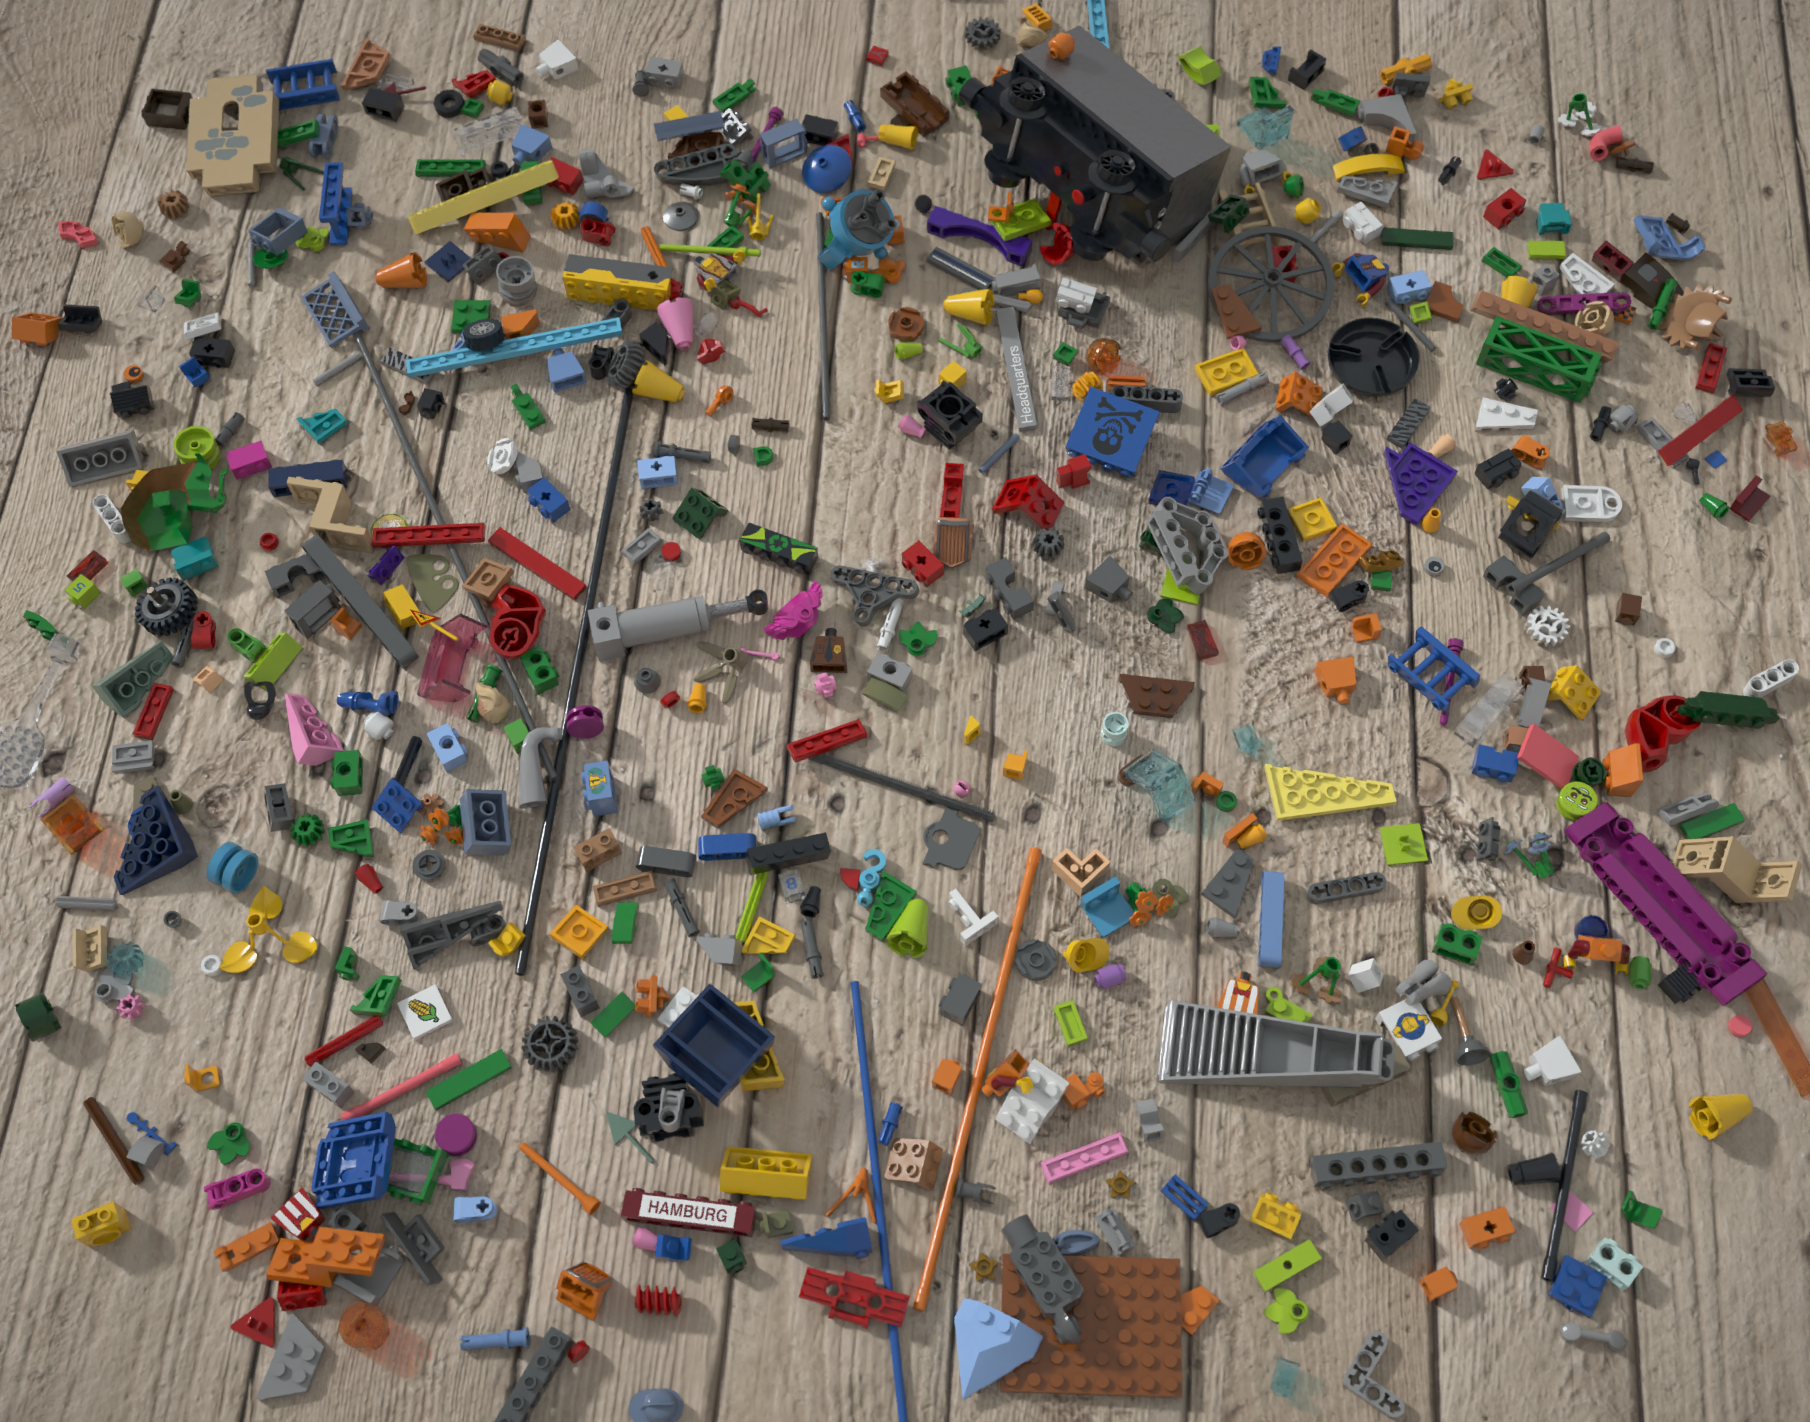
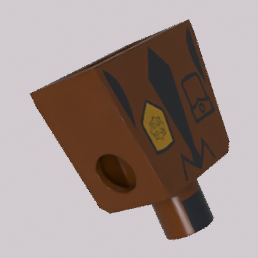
M827 628L825 636L816 637L810 658L811 672H848L844 638L837 637L836 629Z

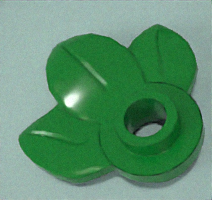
M918 621L911 627L910 631L900 630L899 640L907 647L911 655L921 656L925 653L926 648L935 644L937 630L926 632L923 625Z
M233 1122L228 1124L224 1130L215 1132L209 1139L206 1148L209 1150H219L220 1162L222 1165H226L232 1162L237 1154L246 1156L250 1143L245 1137L243 1125ZM237 1130L238 1134L232 1137V1133Z

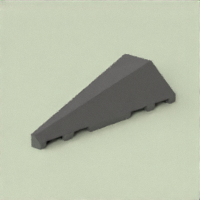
M497 901L403 924L401 926V933L407 946V953L413 969L419 968L426 960L435 957L438 952L463 938L482 922L485 923L489 920V917L498 911L501 912L503 910L502 902Z

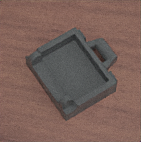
M1103 292V294L1095 293L1089 313H1079L1074 308L1060 306L1058 316L1069 319L1068 324L1078 328H1084L1085 325L1099 328L1110 303V297L1107 296L1106 292Z

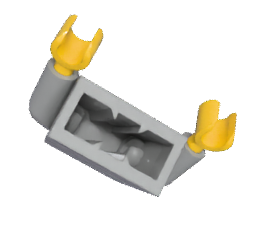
M1260 150L1255 153L1247 152L1242 159L1243 164H1241L1239 172L1242 186H1245L1244 195L1255 193V189L1250 184L1255 185L1256 183L1283 175L1281 183L1284 185L1287 178L1293 176L1292 173L1286 171L1287 168L1279 155L1272 154L1266 150Z

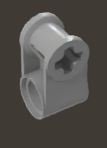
M383 901L380 923L384 925H403L422 919L421 911L412 902Z
M662 1088L659 1121L666 1132H674L680 1126L682 1109L685 1102L684 1089L669 1091L666 1088ZM668 1116L675 1117L671 1123H665L664 1120Z

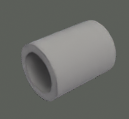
M1541 125L1533 126L1528 138L1531 144L1537 145L1540 143L1545 131L1544 127Z

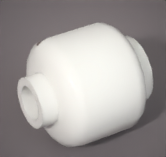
M371 712L363 722L365 724V732L377 741L383 738L386 740L393 733V721L379 712Z

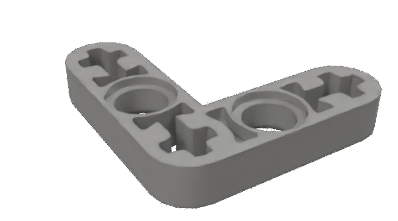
M1374 1331L1365 1339L1344 1374L1343 1384L1348 1391L1386 1417L1396 1419L1404 1413L1405 1405L1403 1401L1369 1377L1388 1344L1387 1338L1382 1332ZM1378 1337L1381 1339L1379 1343L1382 1347L1377 1346L1373 1353L1368 1351L1374 1343L1371 1338L1376 1339ZM1360 1356H1368L1371 1359V1366L1368 1368L1362 1367L1359 1363ZM1358 1369L1363 1372L1357 1378L1359 1385L1355 1384L1352 1386L1348 1376L1353 1377ZM1369 1388H1376L1379 1391L1380 1397L1378 1400H1371L1368 1397L1367 1392ZM1385 1395L1388 1396V1398L1385 1400L1386 1402H1388L1389 1404H1392L1394 1402L1398 1404L1396 1408L1399 1410V1412L1395 1411L1394 1413H1391V1407L1386 1403H1384L1382 1407L1379 1405V1403L1384 1399Z

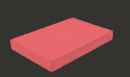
M1535 724L1529 726L1517 756L1518 760L1561 790L1565 785L1569 784L1572 770L1579 758V755Z

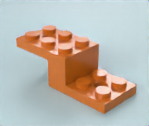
M319 1227L314 1242L281 1238L267 1270V1280L332 1287L338 1272L372 1276L385 1242V1236L378 1233ZM355 1250L362 1251L358 1255H351V1253ZM296 1258L301 1259V1260H300L299 1262H297L296 1264H291V1263H290L293 1259H296Z

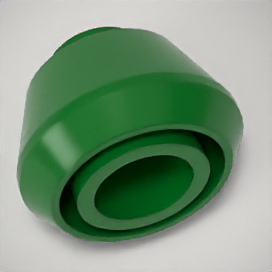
M1296 174L1287 178L1283 186L1284 192H1287L1289 196L1300 198L1304 193L1303 177Z

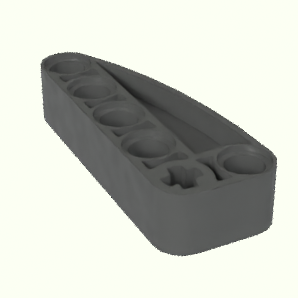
M722 144L659 161L654 166V172L659 181L675 185L684 183L690 186H703L729 182L727 178L723 179L719 173L737 155V151L733 144ZM711 156H716L715 160H709ZM693 161H700L698 165H692ZM677 165H683L682 169H675ZM660 170H667L664 174H659Z

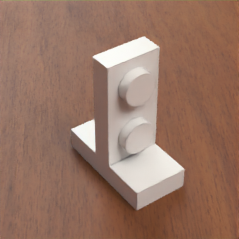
M956 888L949 893L948 903L953 911L959 912L961 921L966 927H969L960 933V941L964 946H967L998 924V915L994 910L982 919H979Z

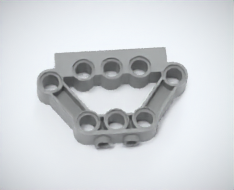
M1164 497L1146 522L1177 587L1187 584L1193 593L1201 594L1212 583L1213 574L1228 557V548L1218 530V526L1208 512L1195 510L1176 502L1171 497ZM1180 528L1196 535V544L1205 554L1204 562L1199 570L1195 564L1196 556L1189 551L1188 540L1181 535Z

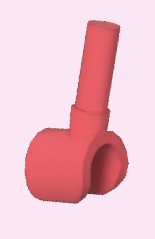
M860 133L857 136V146L864 147L867 141L878 140V136H866L864 133Z

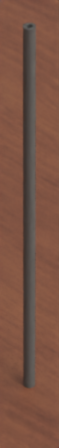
M821 212L816 214L818 255L824 250L823 213ZM818 260L823 420L827 421L830 420L825 265Z

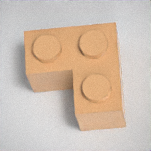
M1066 848L1052 861V871L1082 897L1109 871L1111 861L1096 848L1082 861Z

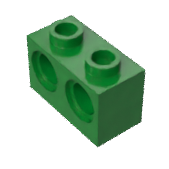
M541 646L528 651L520 657L522 665L538 695L559 685L557 678L560 675L555 666L551 667L549 662L552 660L547 651L543 652ZM548 675L547 678L541 679L543 676Z
M1442 923L1437 931L1432 952L1473 965L1477 959L1483 936L1478 935L1472 930L1465 931L1459 929L1454 924ZM1443 936H1448L1452 942L1445 941ZM1463 943L1470 944L1472 949L1466 948Z

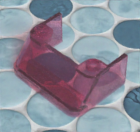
M460 613L439 626L458 637V641L437 629L434 631L417 695L424 699L457 702L470 695L471 691L465 689L459 683L467 652L474 649L478 644L477 635L486 630L488 625Z

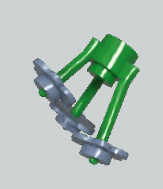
M1538 832L1536 835H1533L1534 839L1529 841V843L1533 844L1532 848L1528 849V853H1540L1542 858L1535 862L1536 867L1517 849V846L1523 841L1522 839L1518 842L1515 839L1509 841L1505 847L1507 851L1504 853V856L1513 850L1531 870L1533 876L1538 874L1540 879L1555 873L1547 852L1552 844L1544 841L1550 839L1552 835Z

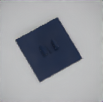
M449 241L424 263L449 282L465 269L463 264L471 259V257Z

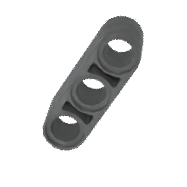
M641 846L635 867L641 871L647 872L652 870L653 873L689 878L693 876L697 856L685 851Z

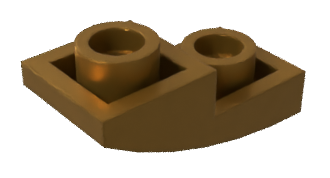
M1389 550L1380 551L1378 557L1374 555L1361 556L1359 563L1366 572H1382L1403 566L1405 561L1397 551Z

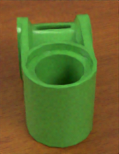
M234 628L227 634V639L232 648L250 662H254L255 657L260 651L266 649V646L260 640L247 634L242 629Z

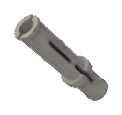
M1262 372L1255 377L1246 378L1244 382L1217 394V402L1219 405H1223L1249 391H1255V388L1269 382L1268 375Z

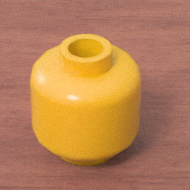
M495 80L493 83L490 82L487 95L490 101L505 105L507 101L511 102L513 92H511L509 84Z
M1306 198L1296 205L1294 216L1299 223L1310 224L1320 217L1321 205L1316 199Z

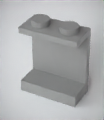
M383 1246L372 1276L347 1273L345 1277L339 1275L334 1283L377 1308L404 1264L405 1259L400 1256L402 1252L395 1247L390 1246L387 1249Z

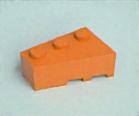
M471 213L464 228L472 241L523 253L531 238L515 213Z

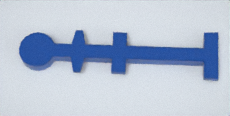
M131 1112L127 1115L129 1123H136L138 1125V1132L143 1129L147 1132L145 1136H152L154 1139L165 1143L164 1147L166 1150L164 1154L166 1156L178 1145L175 1142L170 1145L154 1133L157 1128L153 1126L149 1129L146 1126L148 1121L141 1122L137 1113Z

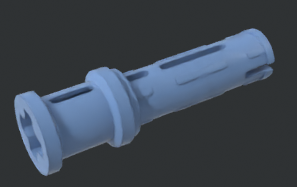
M525 1327L523 1330L516 1331L505 1329L502 1333L461 1335L460 1341H463V1343H460L461 1350L503 1347V1349L508 1350L516 1346L529 1348L530 1331L528 1327Z

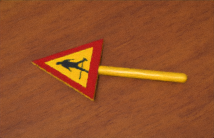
M409 610L420 628L429 624L443 634L458 641V637L433 623L441 620V618Z

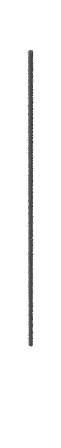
M348 323L350 328L355 326L353 323ZM357 331L353 334L436 523L437 525H446L360 331ZM446 544L464 584L469 576L455 544ZM467 592L489 640L491 625L483 607L475 594ZM494 651L529 732L536 729L507 661ZM541 741L538 744V752L550 780L554 781L558 779V776Z

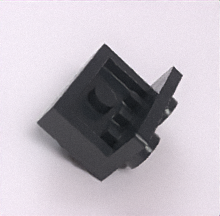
M65 304L63 306L65 316L58 325L59 329L63 331L93 333L102 323L100 309L98 306Z

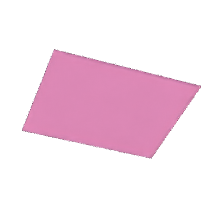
M1569 1190L1564 1222L1576 1232L1594 1212ZM1555 1203L1550 1207V1209L1553 1212L1555 1208Z

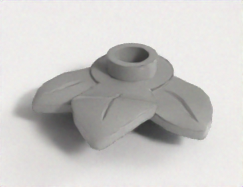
M110 968L105 969L98 978L99 985L95 988L96 999L99 1002L106 1003L112 999L120 1001V998L123 999L129 993L132 994L134 989L129 986L132 980V972L126 970L114 974Z

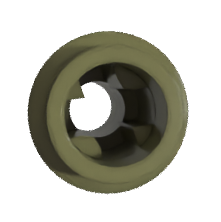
M173 790L170 793L169 798L176 813L185 814L192 809L193 802L189 796L179 790Z

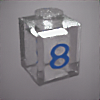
M786 870L778 875L786 904L805 898L798 870Z

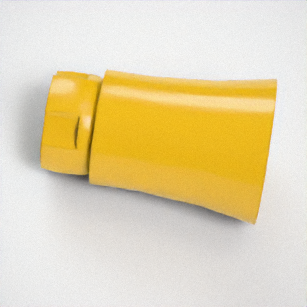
M882 124L879 128L878 140L881 142L904 147L912 151L917 144V126Z

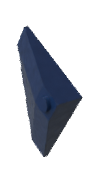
M158 785L141 796L139 802L143 804L139 817L135 816L130 831L134 833L130 844L125 843L120 857L124 859L121 871L116 870L114 875L120 895L129 893L172 873L198 857L192 839Z

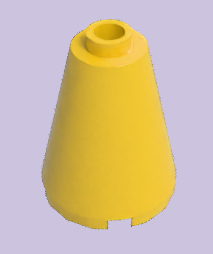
M1509 276L1507 280L1503 279L1501 284V298L1529 308L1538 292V285L1534 281L1533 284L1529 283L1528 278Z
M982 289L949 295L947 299H944L943 308L947 314L982 325H990L994 314L991 312V307H994L995 303L994 294L990 289Z
M646 360L647 366L642 365L635 384L638 385L637 389L633 388L632 393L675 403L678 400L682 401L685 395L684 386L651 361Z
M1744 1094L1697 1096L1689 1102L1688 1108L1691 1107L1692 1114H1689V1119L1699 1135L1707 1136V1139L1717 1138L1751 1114L1752 1101Z

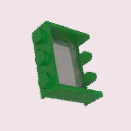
M395 1138L386 1192H390L391 1197L402 1200L403 1197L410 1198L409 1202L422 1206V1203L431 1204L430 1201L442 1169L450 1155L439 1148L434 1150L424 1144L417 1145L403 1138L402 1140Z

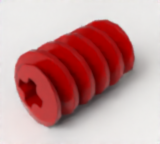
M638 1284L635 1308L638 1309L640 1314L644 1313L645 1308L648 1314H652L655 1309L657 1315H661L664 1309L666 1316H669L673 1310L674 1316L677 1317L682 1308L683 1289L680 1294H677L676 1287H673L672 1292L668 1293V1288L665 1286L663 1291L660 1292L659 1287L656 1285L654 1291L651 1292L650 1285H647L645 1291H642L641 1284Z

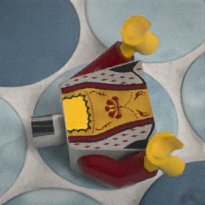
M739 250L733 256H722L715 253L706 259L698 256L694 261V265L697 266L696 279L699 288L713 293V288L717 287V285L725 281L732 282L738 276L737 264L741 265L742 259L746 258L743 251Z

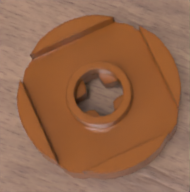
M903 307L896 313L895 311L892 312L888 319L890 335L903 341H916L924 330V319L920 312L911 307ZM909 322V326H903L902 324Z

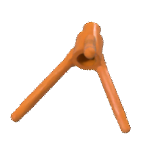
M860 1169L859 1175L855 1177V1181L825 1214L826 1217H829L854 1191V1197H857L859 1193L865 1194L873 1223L877 1222L867 1185V1169Z

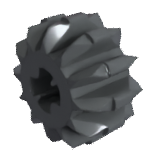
M1051 527L1049 531L1043 528L1041 532L1035 534L1032 541L1034 545L1033 550L1038 552V557L1044 555L1046 560L1049 556L1055 559L1056 555L1060 556L1064 549V537L1059 535V530L1053 532Z

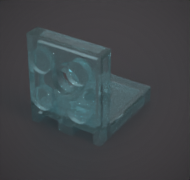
M1265 106L1238 119L1237 125L1260 151L1268 144L1270 146L1277 144V140L1283 137L1284 139L1288 138L1294 109L1291 106H1287L1272 114Z
M1154 748L1123 770L1125 777L1149 791L1160 821L1165 824L1196 801L1182 765ZM1175 792L1174 797L1171 799V794Z

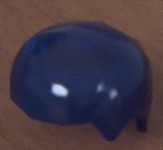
M1588 915L1575 925L1574 935L1577 940L1578 935L1608 938L1610 930L1607 923L1601 917Z

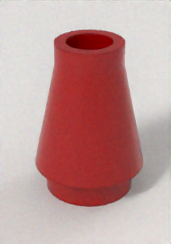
M367 863L356 870V879L371 890L373 894H377L384 888L373 866Z

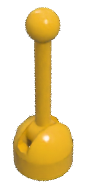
M1451 981V988L1442 1007L1434 1009L1429 1018L1433 1024L1440 1027L1446 1025L1448 1013L1445 1009L1455 988L1459 986L1458 981Z

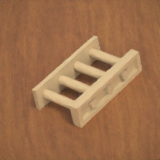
M1256 183L1255 193L1240 195V197L1246 198L1247 201L1256 200L1258 207L1249 208L1250 213L1247 216L1261 213L1263 220L1237 224L1229 232L1230 238L1251 228L1276 227L1265 199V191L1261 189L1259 183ZM1226 190L1218 192V205L1228 197ZM1264 236L1251 238L1239 244L1245 249L1248 245L1265 242ZM1270 236L1273 246H1278L1281 237ZM1235 249V252H1236L1237 256H1242V255Z

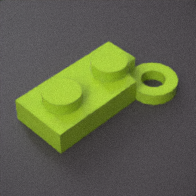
M1271 987L1266 991L1265 996L1269 1002L1264 1012L1266 1015L1305 1023L1309 1022L1312 1014L1282 998L1283 994L1279 988ZM1275 992L1278 997L1273 999L1270 993Z

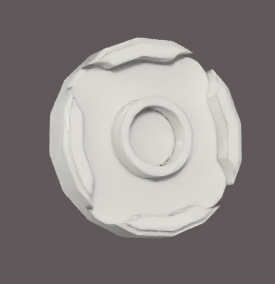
M508 438L497 441L495 443L497 446L489 452L487 465L496 474L507 472L516 460L517 445Z

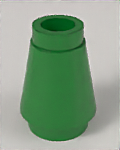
M1705 493L1699 500L1714 518H1723L1730 508L1727 506V502L1708 493Z

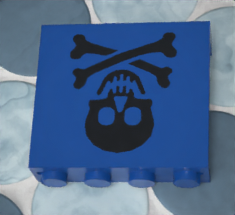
M1090 387L1065 446L1066 452L1073 458L1086 454L1092 465L1097 463L1103 465L1102 467L1108 471H1113L1114 469L1119 471L1122 476L1128 478L1130 476L1136 477L1137 466L1155 423L1158 424L1160 411Z

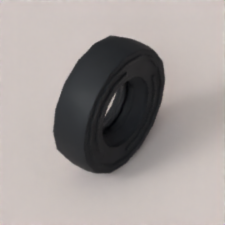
M452 89L441 91L434 98L436 112L445 118L458 116L465 104L463 96L458 91ZM448 100L455 101V105L451 107H444L443 103Z

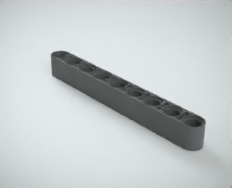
M318 534L301 544L310 559L401 668H406L419 658L413 647Z

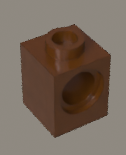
M545 100L528 101V117L531 128L548 127V109Z

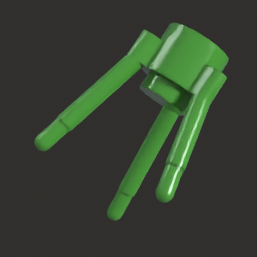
M959 323L956 324L957 327L968 339L964 344L965 350L939 338V342L962 353L966 358L969 356L975 358L983 350V347L975 340L966 326H961Z

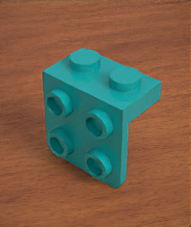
M207 537L199 538L171 551L175 561L173 565L183 581L219 567Z

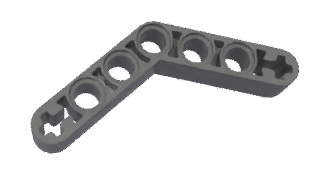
M1116 385L1108 392L1164 413L1179 412L1183 402V393L1177 389Z

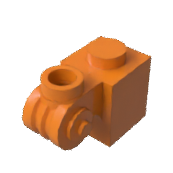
M1394 126L1385 153L1401 158L1406 156L1409 160H1416L1420 158L1424 144L1418 140L1411 143L1409 141L1411 131Z
M1097 1072L1091 1073L1085 1084L1081 1082L1076 1073L1065 1079L1070 1084L1062 1099L1071 1111L1075 1108L1078 1110L1088 1104L1087 1100L1090 1097L1098 1098L1106 1092L1103 1086L1104 1079L1102 1075Z

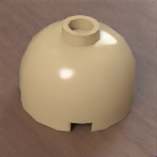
M113 213L114 217H111V224L114 235H118L120 238L118 241L119 245L122 248L136 245L143 235V222L133 213Z
M1602 301L1588 303L1585 305L1587 308L1578 312L1575 318V325L1601 336L1608 334L1614 325V314L1610 307Z

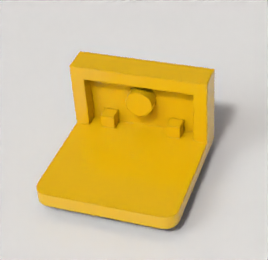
M1578 665L1562 667L1556 672L1553 681L1550 682L1551 687L1547 701L1561 699L1578 719H1584L1600 696L1601 691Z

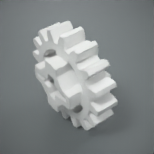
M1540 606L1538 610L1534 609L1529 614L1525 627H1528L1526 633L1532 634L1531 640L1537 639L1538 645L1544 642L1545 647L1549 643L1555 646L1557 642L1561 644L1564 638L1567 637L1570 625H1567L1569 619H1563L1565 613L1559 614L1558 608H1555L1553 611L1550 606L1547 609Z

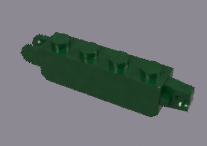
M1700 691L1694 698L1688 697L1685 700V705L1678 707L1680 715L1691 717L1693 722L1704 724L1710 723L1761 729L1765 724L1776 723L1780 719L1777 710L1769 708L1766 701L1760 697Z

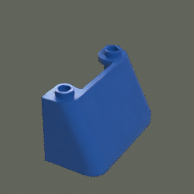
M1278 415L1262 424L1221 466L1220 470L1257 498H1265L1272 492L1270 489L1272 487L1271 483L1290 463L1295 460L1297 462L1301 461L1306 456L1305 452L1309 447L1281 415Z

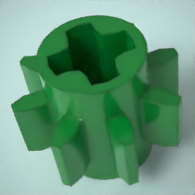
M714 765L705 767L706 773L701 774L705 788L711 787L712 791L720 789V783L725 782L721 768L715 769Z

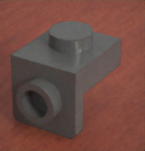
M1378 1191L1359 1193L1346 1200L1352 1221H1358L1364 1217L1380 1215L1385 1212Z

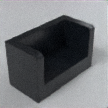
M1310 49L1306 61L1298 69L1294 67L1290 69L1288 81L1305 90L1324 71L1327 59Z

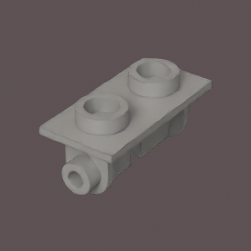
M1114 1207L1111 1209L1106 1208L1101 1211V1214L1094 1217L1116 1257L1135 1247Z

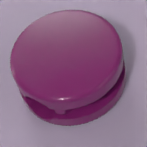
M589 705L578 706L571 709L566 715L567 731L575 738H592L599 735L604 729L603 714L597 707Z
M450 1114L438 1123L435 1129V1140L440 1149L450 1156H462L470 1152L475 1146L477 1129L465 1115Z

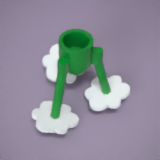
M1575 94L1572 102H1569L1568 114H1561L1557 121L1565 127L1576 126L1578 118L1572 114L1574 109L1577 117L1587 120L1588 126L1584 127L1581 135L1594 136L1601 129V125L1597 123L1592 124L1590 119L1595 115L1596 106H1593L1591 102H1587L1585 94Z

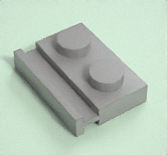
M153 741L113 745L112 772L114 774L153 770L155 743Z

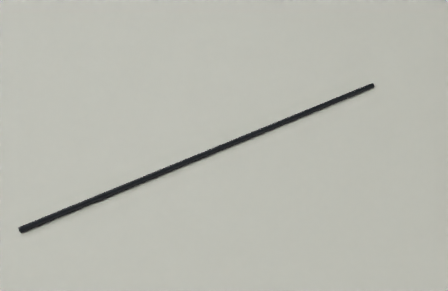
M634 379L633 384L625 388L561 725L562 740L558 741L554 769L558 779L551 781L548 804L546 805L522 931L526 937L520 944L515 974L518 976H524L526 972L570 737L567 731L566 715L571 709L575 708L590 630L588 610L594 608L633 400L632 391L633 388L635 389L636 379Z

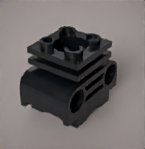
M943 380L939 387L924 399L917 401L918 413L925 420L924 428L948 450L974 431L983 421V413L976 408V403L965 396L951 381L947 383Z
M1530 490L1524 498H1521L1501 528L1498 539L1528 558L1533 559L1560 521L1565 510L1534 490ZM1528 514L1534 515L1539 522V528L1534 535H1528L1522 529V520Z
M676 1073L670 1074L666 1078L654 1076L647 1078L646 1081H642L645 1098H641L635 1103L634 1120L635 1126H638L640 1130V1136L649 1135L652 1143L664 1141L670 1137H693L694 1128L704 1126L703 1111L697 1096L693 1092H689L688 1083ZM662 1088H666L669 1091L685 1090V1102L682 1109L680 1126L674 1132L663 1130L659 1121ZM668 1116L664 1122L671 1123L675 1117Z

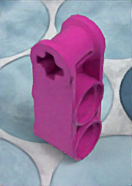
M255 1168L222 1181L210 1183L204 1187V1192L207 1193L209 1200L208 1209H220L228 1204L265 1192L271 1185V1179L261 1169ZM262 1176L261 1182L254 1185L256 1178ZM241 1184L239 1191L233 1193L234 1187Z

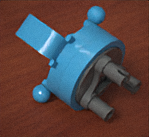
M876 189L874 192L870 190H856L837 204L831 197L823 199V209L830 211L829 218L831 219V230L834 238L831 244L818 255L817 259L829 270L838 266L846 257L850 259L853 254L866 256L874 253V256L879 260L886 258L888 252L884 245L891 239L897 223L894 220L889 204L884 199L885 193L883 190L879 191V189Z

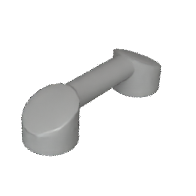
M1572 1322L1560 1328L1561 1338L1568 1343L1574 1342L1579 1338L1605 1342L1607 1347L1613 1351H1618L1625 1345L1623 1334L1617 1330L1610 1333L1581 1329L1578 1324Z

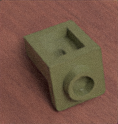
M725 281L713 288L711 302L724 310L727 308L728 300L738 296L741 289L731 282Z
M789 1210L772 1214L762 1213L763 1219L759 1220L761 1233L765 1232L767 1239L793 1233Z

